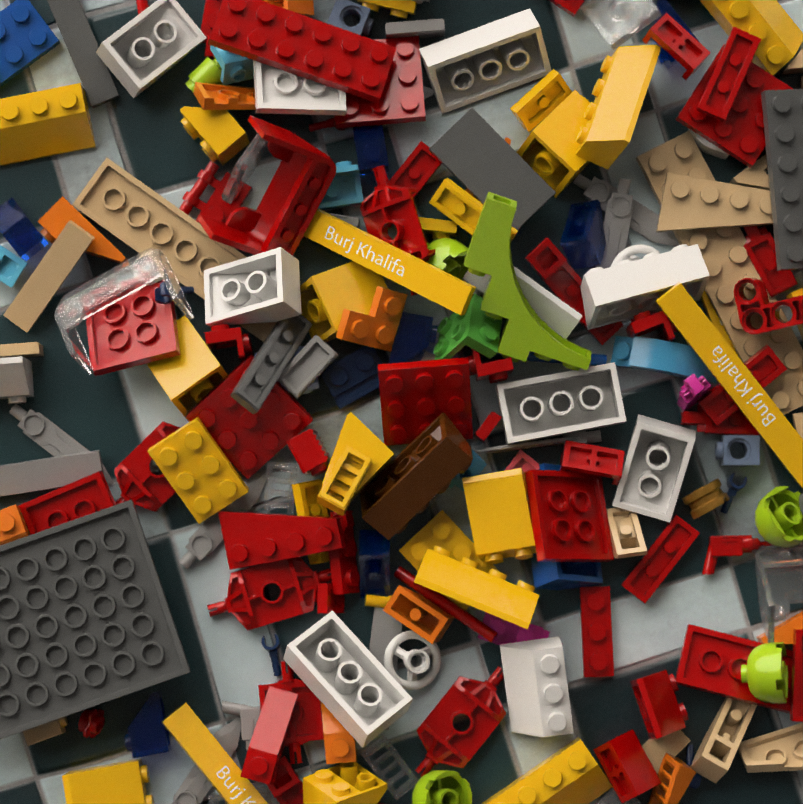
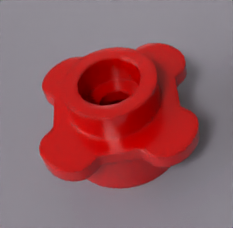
M93 708L92 710L86 709L82 713L78 730L83 733L84 737L88 738L90 736V738L94 739L102 731L104 711L101 709L97 711V709Z

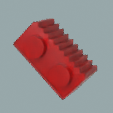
M308 429L286 441L302 473L306 475L311 473L312 476L316 477L327 471L331 457H328L329 453L326 452V447L320 441L321 437L317 436L318 432Z

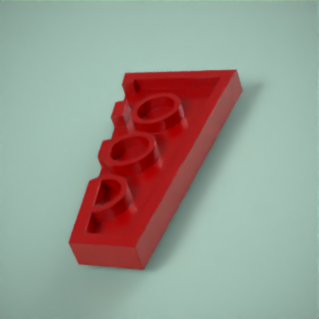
M218 511L229 570L346 547L341 521L338 517Z

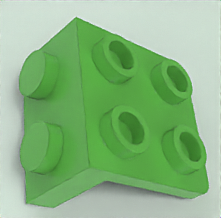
M475 293L473 294L465 315H459L454 312L449 318L445 317L442 319L437 329L439 337L434 348L435 360L451 359L465 345L489 359L497 354L502 319L491 318L485 314V311L480 310L482 297Z

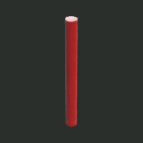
M399 566L395 571L394 576L490 643L496 639L498 635L496 631L442 594L414 583L415 576L406 569Z

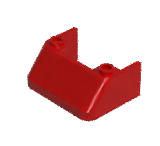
M250 115L248 122L263 140L268 141L269 152L275 158L282 160L256 210L248 207H239L232 211L226 223L201 214L197 220L211 240L253 255L281 247L293 256L336 175V165L327 154L293 132Z

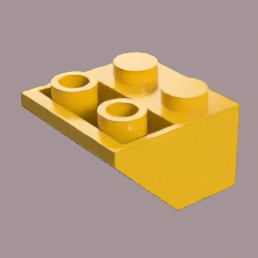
M188 106L180 109L183 116L180 122L183 128L193 140L198 137L202 142L199 144L212 162L218 160L224 165L250 143L246 132L227 110H203L201 107Z
M357 762L340 763L339 765L328 769H321L314 774L303 777V804H378L387 790V783Z

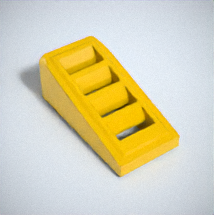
M346 445L319 492L317 503L343 516L373 459ZM348 458L362 466L361 469L358 470L345 463L346 459ZM342 469L355 476V480L353 481L340 474V470ZM336 480L350 489L347 492L334 485V481ZM329 491L343 498V501L341 502L336 498L328 495Z

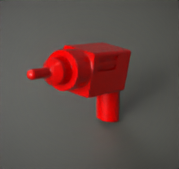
M752 535L709 536V546L702 575H712L715 573L718 557L742 556L743 553H752L753 550H758L761 546H771V544L767 541L761 542L758 538H752Z

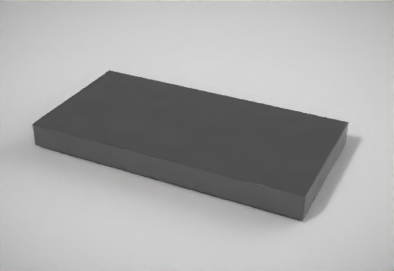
M473 108L429 148V151L483 205L488 192L517 201L512 227L516 230L520 229L556 193Z

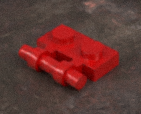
M209 161L204 170L201 169L197 174L198 180L191 191H186L182 197L184 201L179 209L189 215L194 207L200 211L201 215L226 223L232 211L243 205L252 191V187L229 172H226L222 180L219 181L214 175L220 167L214 162ZM209 185L215 191L207 203L199 198Z

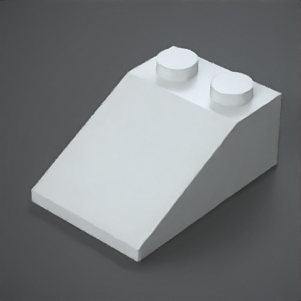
M157 0L104 40L97 49L96 54L129 94L135 98L207 37L176 0Z
M279 247L204 270L205 324L215 326L220 324L235 325L277 322L301 315L299 260Z
M638 414L625 457L622 477L617 486L612 506L670 522L694 446L696 431Z

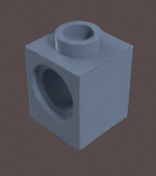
M336 0L327 24L361 36H369L374 19L371 18L370 8L349 0ZM348 15H356L360 18V22L356 26L350 27L344 23V19Z
M760 435L721 436L720 442L715 443V459L720 460V466H760ZM733 443H739L744 448V455L741 459H735L730 455L729 449Z

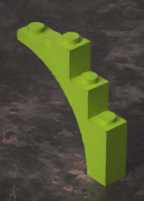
M488 192L463 266L467 267L470 273L477 276L491 275L481 301L480 310L485 311L487 316L501 320L502 317L507 318L499 340L498 353L502 354L501 356L504 359L511 357L512 362H518L519 360L526 362L531 351L539 359L545 361L554 359L563 362L562 365L568 369L579 371L580 368L588 370L591 362V351L570 342L551 329L531 307L519 285L511 255V228L517 201Z

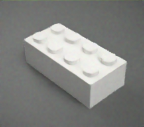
M615 362L588 367V370H571L497 384L495 387L507 445L626 422Z
M333 610L286 647L283 660L362 748L407 713L413 698Z

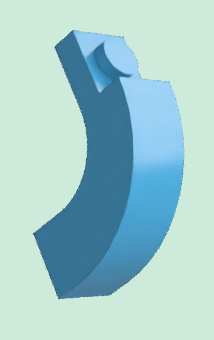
M634 336V338L615 337L611 363L615 362L616 367L659 372L686 379L691 374H695L697 378L704 376L710 384H717L716 378L689 345Z

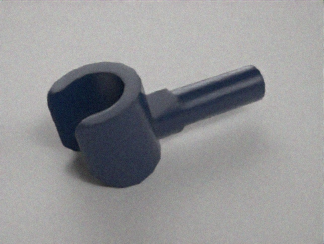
M163 281L160 284V288L155 289V301L160 304H167L173 300V295L193 294L194 288L192 286L176 287L172 286V283L169 281Z
M736 472L728 477L726 484L729 488L727 494L730 500L724 502L720 512L728 513L736 493L747 484L746 476L743 478L741 486H736L733 483V477Z
M274 633L276 644L273 647L266 646L265 636H263L261 643L269 652L274 676H280L282 674L277 650L280 647L281 641Z
M686 745V764L691 766L694 759V745ZM696 773L688 787L698 788L702 776Z

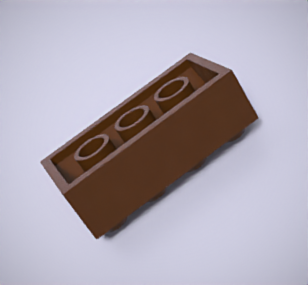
M444 412L360 492L362 519L388 540L395 534L402 533L408 526L409 520L416 513L421 514L424 512L430 500L437 493L442 494L445 492L451 480L458 473H464L472 463L471 446Z

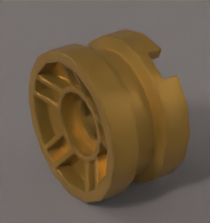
M718 478L682 498L684 504L690 506V514L693 519L710 512L724 504L725 501L730 500L728 494L722 492L720 488L722 484Z

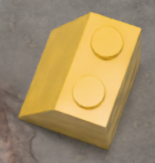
M576 90L530 133L517 151L522 159L556 192L555 198L590 163L576 156L579 143L575 142L581 127L586 126L587 119H584V114L590 104L588 99L581 96Z
M351 261L311 276L300 285L301 315L313 324L309 330L311 338L316 334L324 342L336 338L344 308L369 315L377 286L389 289L383 276Z
M186 315L176 320L181 355L147 363V366L170 400L184 417L189 410L228 376L223 366Z
M350 412L344 421L322 486L345 446L348 445L373 459L353 497L354 499L395 455ZM348 458L345 461V463L357 468L358 470H360L362 467L360 464ZM342 469L339 472L353 481L356 478ZM336 480L333 483L347 492L350 489ZM329 491L328 495L336 498L341 502L343 501V498Z
M522 468L463 477L462 483L477 557L482 562L485 561L486 564L502 563L503 558L515 557L518 560L532 558L533 554L536 553L525 472Z
M141 758L72 770L62 776L66 804H154L152 794L147 795L146 783L150 782L147 764L142 765Z

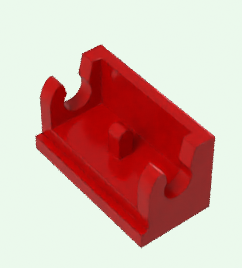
M667 12L649 29L642 39L647 45L652 38L686 69L682 75L684 80H687L691 74H694L711 53Z
M566 440L561 454V467L559 471L570 470L613 478L612 485L618 486L622 477L625 451Z
M633 729L593 749L621 803L661 784Z

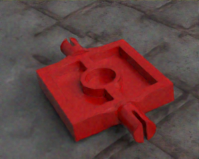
M281 661L282 680L272 684L258 685L260 709H262L269 686L299 694L285 746H289L290 764L296 763L295 752L297 764L303 763L301 745L308 741L324 740L321 701L302 680L294 678L293 670L288 664L287 673L286 662Z

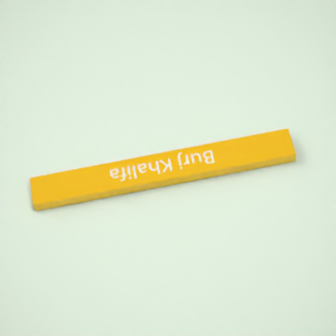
M319 208L304 234V237L459 315H465L476 289L475 286Z
M678 282L655 302L799 486L803 488V439L684 286Z
M187 703L182 704L162 721V724L227 804H268L249 779L240 777L242 772Z

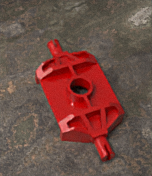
M385 165L373 168L372 171L378 186L374 187L375 191L363 200L360 206L367 232L427 262L435 255V249H428L412 197V194L417 192L416 188L391 185L386 174ZM391 223L397 228L395 239H392L388 234V227ZM411 291V296L418 295L417 293Z
M162 422L114 469L116 480L122 492L120 494L121 498L115 502L116 505L133 500L135 505L158 512L159 508L176 492L164 474L155 475L152 473L150 465L153 459L149 455L148 449L180 427Z
M301 557L259 564L230 574L227 598L224 599L225 601L207 605L208 610L217 608V610L209 612L210 617L227 611L228 613L232 612L238 621L249 631L314 611L318 583L332 580L331 575L328 576L331 573V568L319 572L313 571ZM269 583L277 584L280 587V597L275 601H270L264 596V588Z
M497 666L488 680L485 679L484 682L459 676L423 723L416 729L427 751L426 757L415 769L418 774L424 767L426 768L420 775L424 776L429 773L435 763L437 765L438 763L464 768L506 716V712L496 693V687L504 679L503 671L497 677L502 670L501 667ZM458 714H465L470 718V726L465 731H458L453 726V719Z

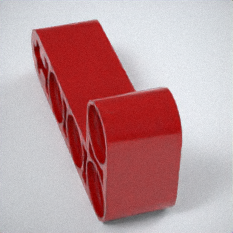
M743 278L735 284L734 298L741 326L747 333L762 334L803 324V295L769 303L766 287L761 280L757 278ZM748 283L753 284L756 288V295L751 300L747 299L744 295V287ZM784 305L789 306L793 313L791 320L788 322L783 321L779 316L780 309ZM755 312L763 317V324L759 329L754 328L750 320Z

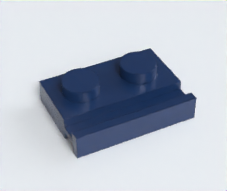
M363 346L331 364L321 374L340 410L379 388L378 364H382L373 347Z

